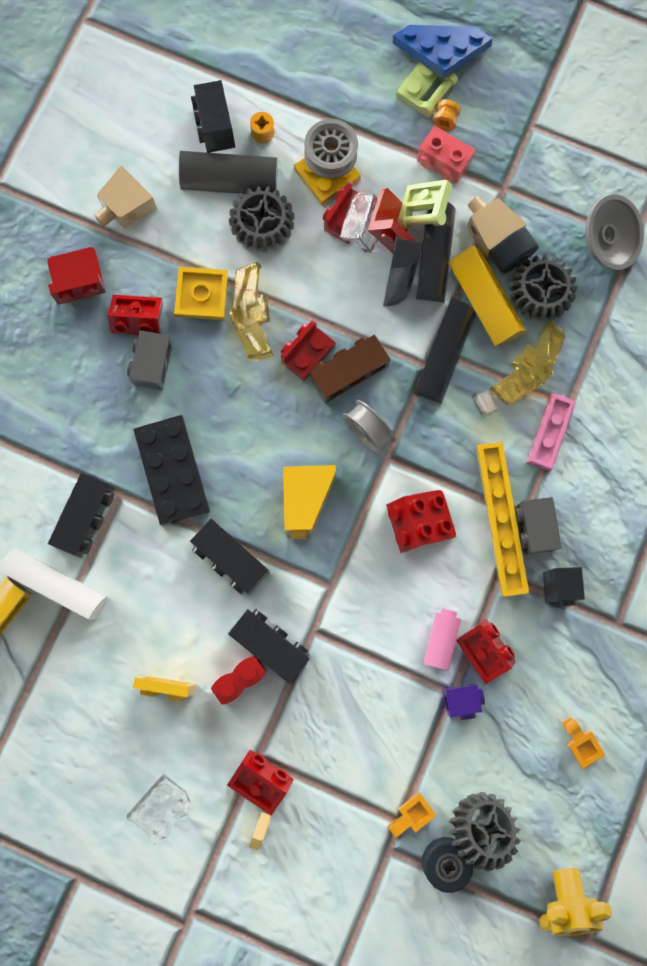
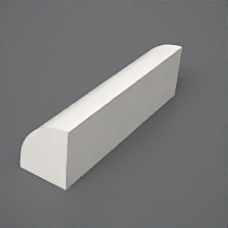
M19 549L12 550L0 563L1 573L90 620H96L108 598Z

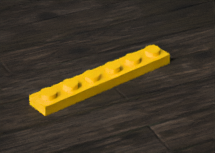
M503 441L480 444L476 446L501 597L528 594L529 589Z

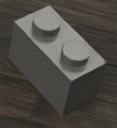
M140 330L138 338H135L132 351L135 353L133 362H129L127 368V376L133 385L163 391L173 347L170 336Z
M553 497L527 500L517 504L515 515L517 524L521 526L522 534H519L521 549H525V555L561 549L562 545Z

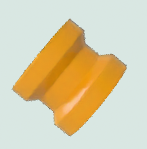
M441 100L438 103V113L434 115L433 123L441 130H454L457 124L456 118L460 115L461 107L452 100Z
M267 112L255 113L250 119L252 138L258 143H268L275 134L273 118Z

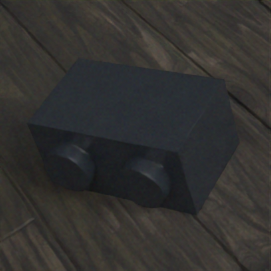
M582 567L554 568L543 572L545 603H553V608L577 606L576 601L585 600Z

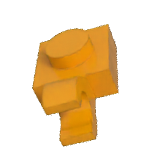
M571 717L562 722L563 727L573 739L566 745L580 768L584 769L605 756L592 731L588 730L583 733L578 722L575 719L572 720Z
M418 792L398 808L402 816L392 821L387 827L396 838L409 827L416 833L437 815L422 794Z

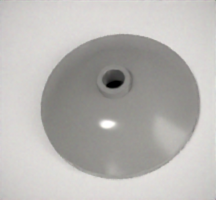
M612 194L600 198L590 209L586 221L585 234L588 248L594 259L601 266L609 270H622L631 266L639 257L644 242L643 222L635 205L624 196Z

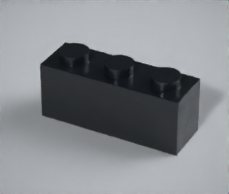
M222 80L193 85L195 95L191 96L193 111H197L194 112L196 126L201 127L197 128L200 144L205 143L207 153L236 148Z
M80 473L47 544L79 558H83L84 554L87 555L93 544L91 538L95 530L98 531L102 526L104 520L102 514L105 508L109 507L113 502L115 496L113 493L114 488L107 483Z
M212 518L190 540L194 545L192 551L202 560L208 557L214 563L211 568L221 577L225 574L233 580L230 585L240 594L245 591L250 595L270 573L261 562Z
M247 609L228 635L291 684L310 658L307 656L309 650L299 642H296L294 645L286 639L289 634L277 625L274 628L270 627L265 623L268 618L259 610L255 609L252 612Z

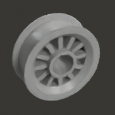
M325 119L315 123L308 130L304 140V156L308 167L315 174L324 178H338L351 171L356 163L358 138L352 127L337 119ZM333 147L335 150H327L326 148Z
M357 400L356 407L349 414H342L344 422L353 434L375 454L381 456L382 449L389 442H396V437L387 423L366 403Z

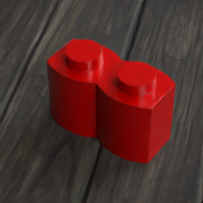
M257 657L246 658L234 668L233 672L218 678L212 685L211 691L221 705L228 704L237 699L244 692L245 688L258 683L265 676L267 670Z

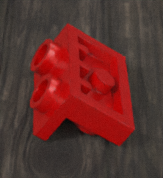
M350 181L345 188L341 187L335 197V204L333 207L329 206L326 209L322 218L324 220V231L347 244L350 243L374 204V201L353 190L354 184Z
M113 294L107 314L110 332L114 334L139 335L141 330L160 334L159 321L163 307L162 298Z
M311 320L309 324L304 323L297 331L296 335L298 336L292 343L290 341L287 342L280 351L281 363L302 381H305L310 375L313 366L321 362L336 345L333 339L317 327V322Z
M487 619L482 620L477 626L456 639V642L485 684L512 669L516 663L513 650L509 645H504L499 637V630L492 622L489 623Z
M249 750L227 786L272 816L287 794L294 779L283 769L277 768L268 762L261 754Z

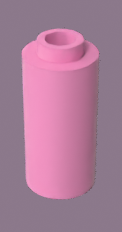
M442 609L441 613H435L423 664L449 671L461 619L456 617L457 612Z

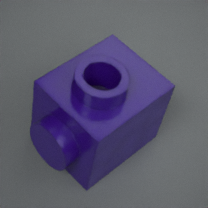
M469 684L443 689L447 716H460V720L476 718L475 713L482 712L481 705H485L483 690L478 689V685Z

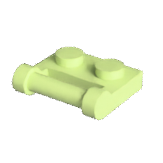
M419 62L397 90L396 97L424 116L431 117L435 112L436 105L449 88H453L456 85L458 77L452 72L445 78H442ZM437 80L442 82L428 101H422Z
M448 180L408 185L399 213L398 224L403 229H410L411 226L425 224L444 225L446 222L445 210L453 185ZM433 209L432 214L411 216L414 211Z

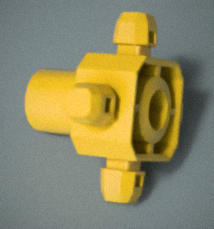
M567 868L552 872L557 901L547 904V913L539 918L540 928L544 931H552V935L579 936L602 931V921L608 920L612 916L611 906L606 902H598L597 899L585 897L579 869Z

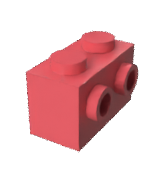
M434 126L419 148L417 161L423 167L439 173L445 180L458 184L472 163L476 150Z

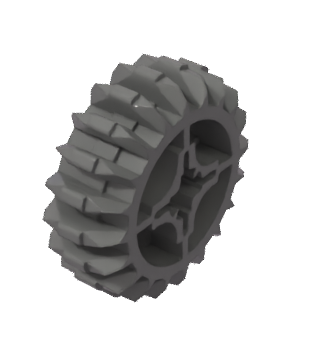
M257 186L256 192H252L248 188L246 196L240 193V201L234 200L233 208L229 211L231 217L229 218V225L232 227L231 233L233 236H236L237 242H244L246 249L253 245V251L257 252L259 247H262L265 253L268 246L276 250L277 242L284 245V237L290 238V230L294 229L293 220L295 219L292 205L287 203V197L285 195L280 197L278 189L271 193L269 186H267L265 191H261V188ZM268 207L274 208L280 214V216H276V213L270 212ZM242 222H246L254 227L255 233L248 230Z
M547 254L543 255L541 260L537 255L532 258V261L527 258L523 265L517 267L516 273L511 277L513 282L510 284L509 290L514 292L511 293L510 297L511 299H517L514 304L515 308L523 307L521 315L526 314V312L531 313L530 320L535 315H538L540 322L545 317L549 321L553 320L555 315L561 317L564 311L570 309L571 303L576 299L574 294L578 287L573 285L576 282V277H570L572 268L564 269L565 261L561 262V264L556 263L557 256L553 257L551 261L548 260ZM540 273L538 279L525 281L528 276ZM561 295L560 300L547 304L549 297Z
M486 792L468 795L467 798L458 802V807L452 810L455 817L448 821L454 826V829H451L449 834L455 836V840L451 845L459 846L460 849L457 856H465V864H473L474 869L493 871L494 869H501L505 864L513 861L512 855H516L518 852L515 845L521 842L516 837V833H519L521 829L515 827L514 824L518 818L511 817L510 815L512 807H504L505 799H496L495 794L487 795ZM479 809L480 815L477 816L476 821H472L473 814ZM494 841H497L496 849L490 854V848L493 847Z

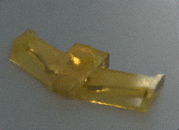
M258 262L236 269L232 310L230 311L232 324L236 328L248 360L261 361L274 356L261 326L264 323L270 322L267 298L263 295L257 297L259 272L261 270V264Z
M549 320L536 347L533 348L528 344L512 362L511 365L517 370L493 385L489 391L507 406H510L539 385H543L552 375V368L565 341V331Z

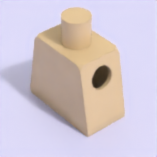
M120 166L98 192L97 197L103 208L94 216L103 227L115 219L123 228H126L154 211L157 207L149 192L123 166Z
M477 196L467 205L473 212L467 228L486 259L490 257L491 250L498 243L516 230L527 225L500 199H495L486 205Z

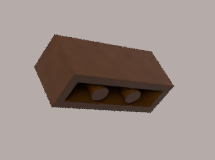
M375 334L369 338L367 336L360 338L354 343L355 346L349 350L341 349L333 355L332 360L326 363L321 361L313 366L310 372V380L325 404L389 367L391 359Z

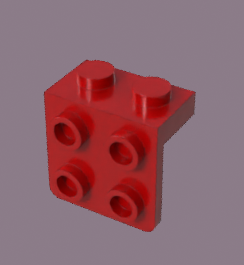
M384 188L380 192L367 231L393 254L396 238L416 240L407 232L408 229H403L398 224L402 202L388 188Z
M93 247L48 258L47 263L52 284H49L48 287L50 295L58 305L106 293L97 253Z
M442 490L403 496L386 504L388 517L393 527L400 554L456 537L455 528Z

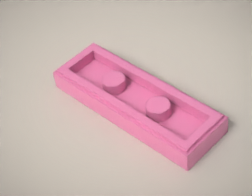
M555 393L550 395L528 456L527 464L549 472L552 471L576 401Z

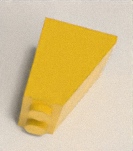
M336 465L283 467L284 526L286 536H290L291 540H306L308 535H312L335 481Z

